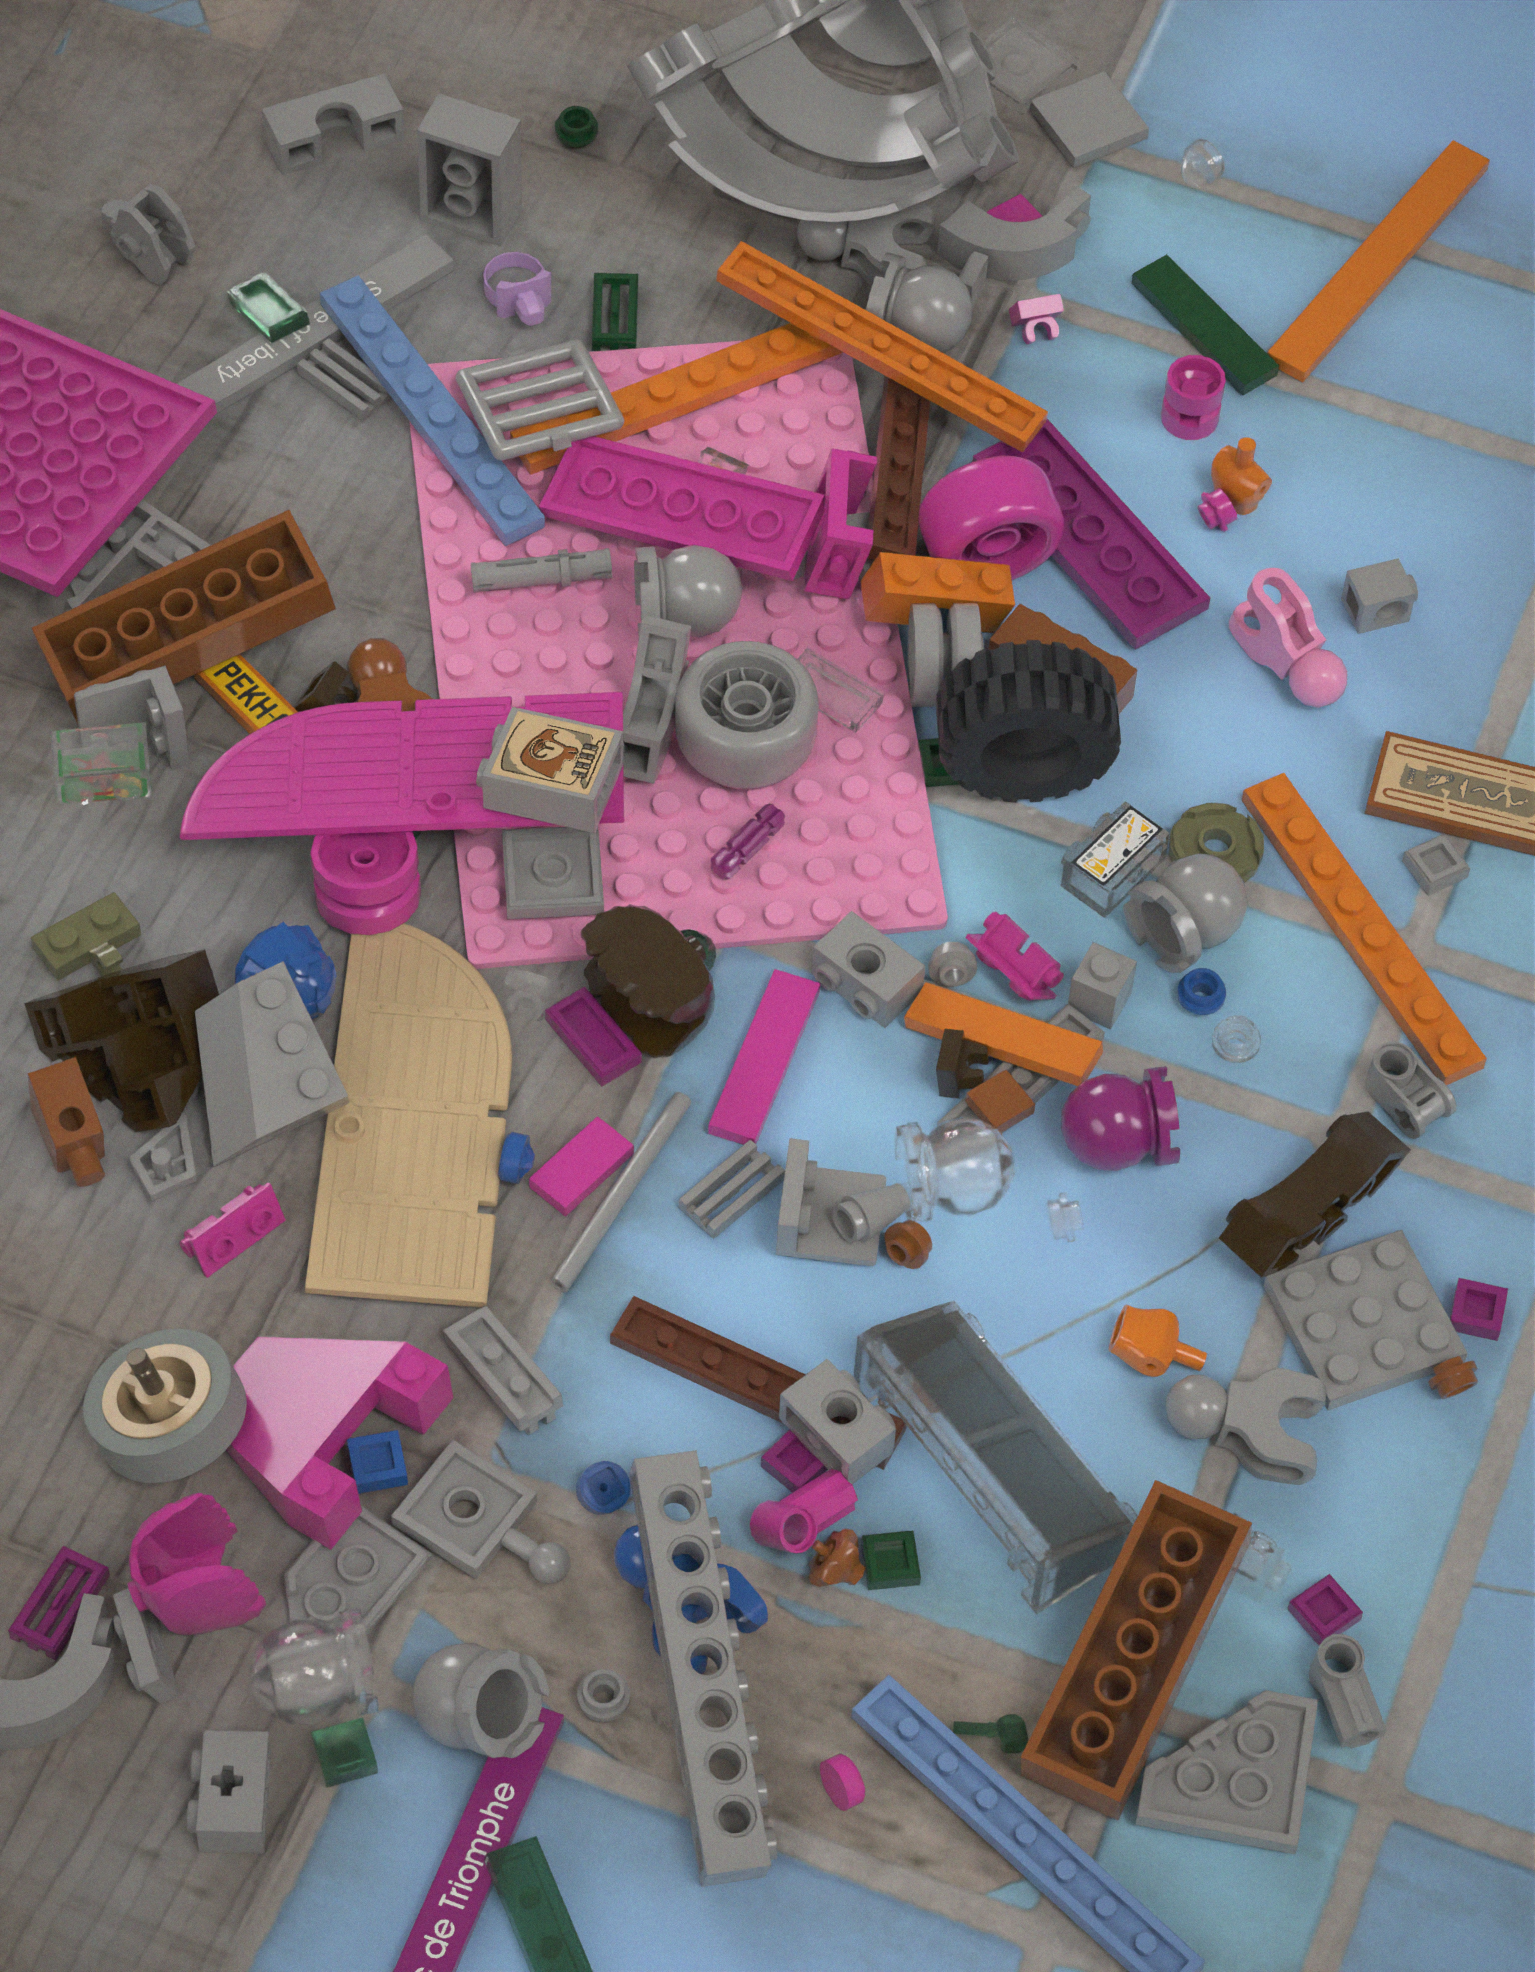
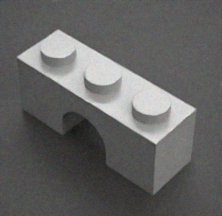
M385 73L262 109L264 140L282 175L322 164V138L333 132H346L358 139L364 151L405 139L403 108Z

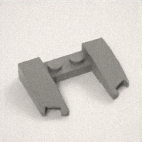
M142 499L70 582L75 596L67 599L69 606L73 609L108 593L143 560L156 569H160L210 546V544Z

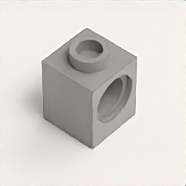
M1398 558L1348 570L1341 600L1357 633L1360 634L1409 622L1413 603L1418 599V590L1413 576L1410 574L1406 575Z

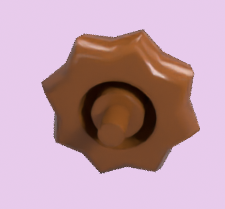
M845 1528L840 1532L833 1531L823 1543L819 1540L813 1543L812 1549L816 1551V1554L808 1564L810 1568L808 1578L811 1584L818 1587L841 1582L855 1585L863 1577L866 1567L859 1560L858 1536L853 1530Z

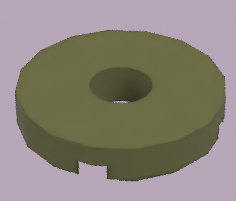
M1205 803L1189 808L1182 814L1181 819L1174 824L1169 837V857L1173 862L1174 860L1194 854L1215 855L1233 866L1245 883L1256 874L1262 862L1264 836L1257 822L1248 814L1246 818L1244 815L1236 812V807L1224 803ZM1211 839H1218L1227 844L1228 849L1222 852H1215L1208 849L1204 843Z

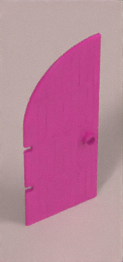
M623 692L525 696V707H517L623 731ZM503 696L416 700L415 711L403 712L402 701L342 703L305 710L276 720L237 742L207 770L187 803L181 823L180 838L182 840L551 826L556 824L483 808L482 787H478L476 784L477 772L482 759H489L491 756L492 739L497 725L505 724L512 708V697ZM624 765L599 824L624 823Z

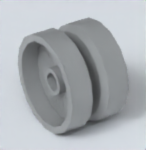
M911 603L908 626V682L912 707H935L936 694L940 689V684L943 682V677H946L950 671H953L960 661L965 658L971 660L976 652L984 649L980 612L977 603H953L947 615L946 633H943L941 612L935 603Z

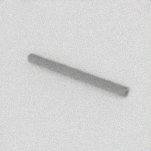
M681 1092L674 1093L550 1280L554 1288L561 1292L569 1290L691 1105V1100L688 1096Z

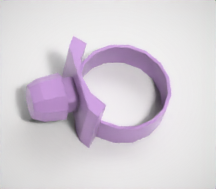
M520 252L503 253L494 257L486 265L483 273L485 297L493 306L497 307V317H511L516 312L520 320L526 325L532 326L541 323L545 315L544 307L551 303V272L544 270V267L536 258ZM507 267L526 268L536 274L535 277L525 282L511 283L500 281L496 287V292L487 283L488 279L495 272Z

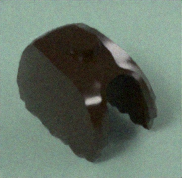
M631 904L626 907L614 906L609 911L597 913L595 919L586 924L581 930V938L585 941L586 953L589 957H593L584 969V976L588 980L589 991L594 998L601 997V1006L627 1036L633 1037L632 1043L642 1054L648 1053L652 1058L674 1055L693 1041L706 1027L714 1011L715 992L713 978L705 964L707 960L706 953L695 936L691 935L686 938L678 928L664 919L658 912L646 906Z

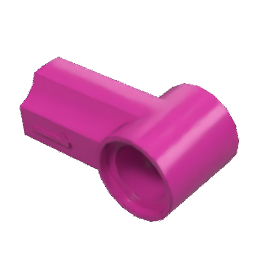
M829 1469L779 1502L768 1500L759 1504L751 1516V1535L755 1542L761 1546L791 1553L805 1552L813 1545L818 1533L855 1510L854 1505L858 1498L854 1487L845 1479L841 1471Z

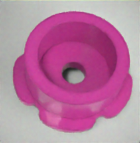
M1220 488L1211 493L1203 492L1201 494L1203 503L1198 505L1197 509L1205 524L1210 529L1218 526L1221 531H1227V525L1237 520L1236 511L1227 495Z

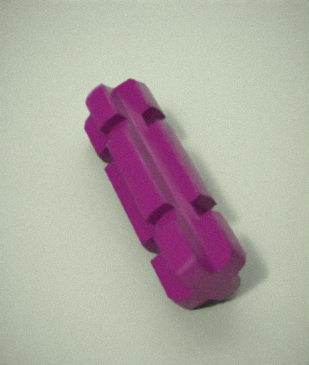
M771 803L764 805L755 814L757 819H750L726 842L728 848H720L711 857L710 868L713 873L719 875L723 880L731 879L741 869L739 864H746L769 841L767 836H774L784 826L785 815L782 810L777 809Z

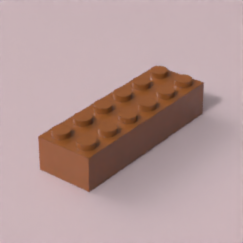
M287 510L32 627V630L78 725L74 694L85 690L91 685L105 684L132 676L138 671L152 670L162 666H166L171 681L175 684L335 610L336 607L325 576L291 511Z
M1155 1480L1021 1755V1776L1119 1820L1250 1545L1252 1522Z

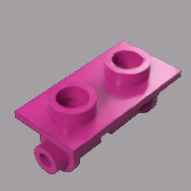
M996 911L992 912L983 923V926L987 929L984 934H967L965 938L978 949L976 951L977 957L987 966L1003 972L1011 980L1009 982L1010 988L1020 997L1029 1001L1055 999L1057 995L1048 986L1054 988L1063 979L1064 974L1060 971V963L1037 942H1032L1023 954L1020 949L1030 936L1007 914L1000 915Z
M269 1182L263 1186L258 1184L254 1188L251 1186L245 1187L240 1195L220 1208L221 1217L217 1219L211 1215L193 1229H187L184 1232L185 1238L179 1242L180 1247L188 1257L192 1258L196 1255L206 1278L286 1221L272 1185Z

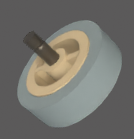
M167 1329L146 1334L127 1343L114 1352L99 1367L90 1381L85 1394L83 1416L90 1435L113 1470L134 1481L163 1483L192 1475L216 1460L237 1436L245 1418L247 1401L244 1386L223 1348L215 1340L193 1330Z

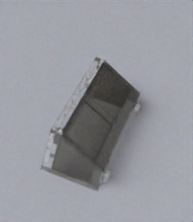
M953 1300L875 1325L857 1336L853 1377L858 1382L861 1393L869 1402L878 1398V1404L885 1410L892 1406L1009 1552L1007 1565L1013 1572L1020 1569L1022 1575L1028 1580L1029 1586L1021 1591V1596L1036 1615L1115 1564L1138 1517L1136 1512L1127 1502H1120L986 1340L984 1330L973 1314H965Z

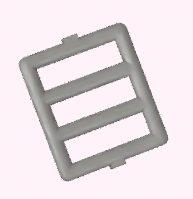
M578 339L526 352L525 348L508 352V357L461 369L455 377L492 455L500 461L551 447L554 451L572 447L571 442L615 431L624 425V417L585 344ZM572 359L575 367L481 391L478 386L479 383ZM585 383L588 391L494 416L490 410L492 407ZM598 407L601 415L510 440H506L502 433Z

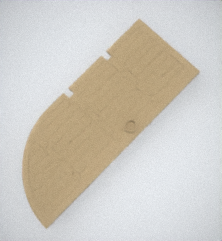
M405 923L383 933L373 935L351 934L334 1063L335 1070L348 1094L349 1104L328 1113L305 1293L482 1308L485 1305L487 1306L496 1216L478 1213V1206L495 1207L498 1202L500 1184L498 1172L504 1146L506 1119L488 1117L489 1110L506 1111L508 1108L512 1071V1045L505 1015L496 995L476 968L460 953L431 934Z

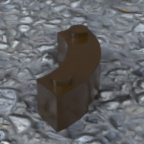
M1369 1111L1340 1116L1327 1130V1140L1299 1168L1261 1195L1239 1201L1228 1213L1226 1221L1229 1224L1219 1236V1239L1261 1278L1276 1273L1296 1262L1299 1254L1295 1250H1301L1313 1241L1320 1245L1348 1221V1216L1344 1210L1347 1207L1356 1205L1366 1195L1371 1198L1411 1151L1407 1145Z

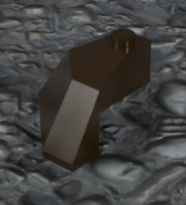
M204 949L172 955L118 970L30 1000L24 1004L39 1050L53 1062L58 1059L65 1061L76 1057L89 1093L100 1102L108 1099L124 1113L122 1121L135 1132L171 1127L179 1120L202 1077L195 1011L220 994Z

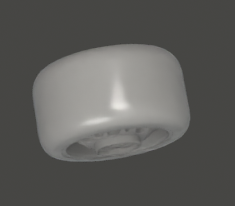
M737 641L722 644L706 651L685 671L676 694L675 731L681 752L696 771L709 780L724 786L755 789L783 781L794 774L805 763L814 747L819 710L818 693L815 683L807 669L798 659L785 650L767 643Z

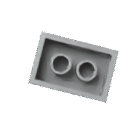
M438 94L417 129L420 220L502 246L522 211L521 120L505 113L495 112L470 104L461 99Z

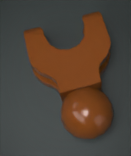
M370 638L359 643L351 653L347 662V671L349 672L350 680L359 691V700L357 702L402 701L403 712L415 711L416 700L432 699L429 695L414 689L408 683L406 660L396 644L385 638Z

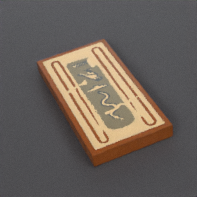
M1386 731L1364 814L1535 856V767Z

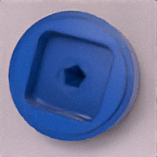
M511 1132L507 1135L499 1163L498 1175L501 1181L519 1184L522 1177L533 1168L535 1154L530 1146L529 1135Z
M600 1461L588 1466L581 1472L576 1483V1494L579 1502L586 1510L597 1515L610 1514L620 1509L627 1502L631 1491L630 1480L625 1470L618 1464L610 1461Z

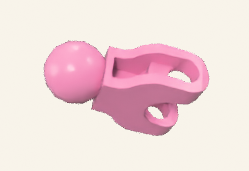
M1266 568L1259 571L1248 587V600L1240 603L1229 619V629L1232 635L1252 660L1270 667L1281 680L1289 676V686L1294 696L1303 704L1317 708L1333 704L1344 694L1347 686L1348 671L1341 658L1332 651L1321 649L1327 639L1315 623L1314 613L1307 596L1284 570L1280 568ZM1269 584L1279 590L1281 601L1278 604H1275L1265 594L1263 585ZM1250 616L1259 620L1260 629L1249 628L1244 622V617Z

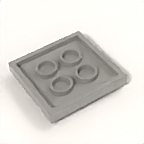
M1402 1230L1265 1277L1263 1286L1308 1374L1319 1378L1326 1386L1325 1407L1327 1411L1434 1374L1433 1368L1453 1357L1461 1356L1463 1362L1466 1360L1468 1353Z

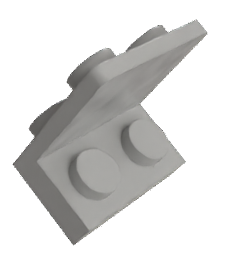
M166 666L138 671L132 676L105 684H94L74 694L81 744L86 755L151 736L156 753L158 755L166 754L172 770L190 765L183 708Z
M790 1138L778 1220L776 1255L874 1266L877 1261L880 1232L867 1242L863 1243L857 1240L850 1243L839 1233L834 1222L833 1210L835 1206L841 1203V1199L844 1196L885 1187L886 1177L878 1174L818 1168L817 1161L808 1160L809 1140Z

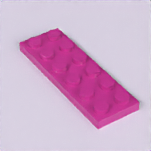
M592 436L571 442L572 447L567 448L539 505L540 511L547 518L670 550L693 544L713 548L728 557L736 567L793 581L825 512V495Z

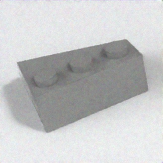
M284 961L238 982L195 1011L214 1167L349 1104L348 1094Z

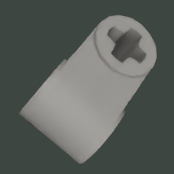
M1391 1041L1381 1044L1375 1050L1365 1079L1366 1090L1393 1118L1396 1125L1406 1136L1417 1139L1425 1133V1127L1440 1116L1449 1117L1454 1114L1457 1105L1452 1092L1443 1081L1435 1077L1414 1054L1411 1048L1403 1043ZM1384 1070H1392L1398 1075L1387 1074Z

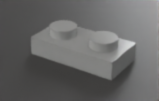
M128 1588L114 1594L113 1597L118 1615L113 1617V1623L119 1638L129 1648L132 1661L127 1662V1671L133 1685L139 1692L144 1690L160 1704L180 1696L157 1617L149 1609L140 1612Z

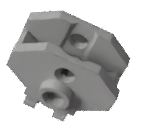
M149 184L130 201H122V199L112 200L101 207L100 213L106 223L109 222L113 228L109 232L113 243L116 244L119 252L126 259L131 260L150 282L162 285L167 281L171 264L174 261L186 265L192 260L196 247L181 209L163 188Z

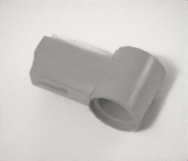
M1333 1634L1325 1638L1320 1644L1310 1665L1309 1679L1313 1688L1323 1697L1340 1746L1352 1749L1367 1745L1373 1740L1384 1736L1386 1727L1363 1668L1365 1661L1363 1648L1351 1636ZM1335 1659L1345 1665L1348 1672L1339 1673L1333 1671L1328 1667L1325 1660Z

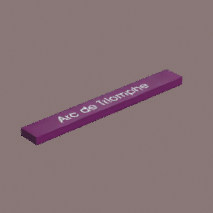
M542 1707L538 1721L545 1724L542 1732L529 1749L514 1758L504 1756L487 1758L393 1972H456L564 1724L563 1714Z

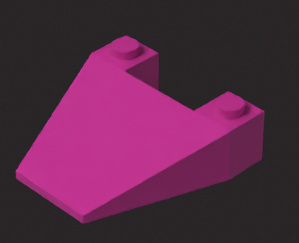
M257 1337L233 1365L244 1386L247 1405L243 1424L226 1451L289 1526L332 1550L361 1514L362 1508L355 1479L329 1465L330 1461L374 1408L424 1435L454 1398L448 1365L407 1342Z

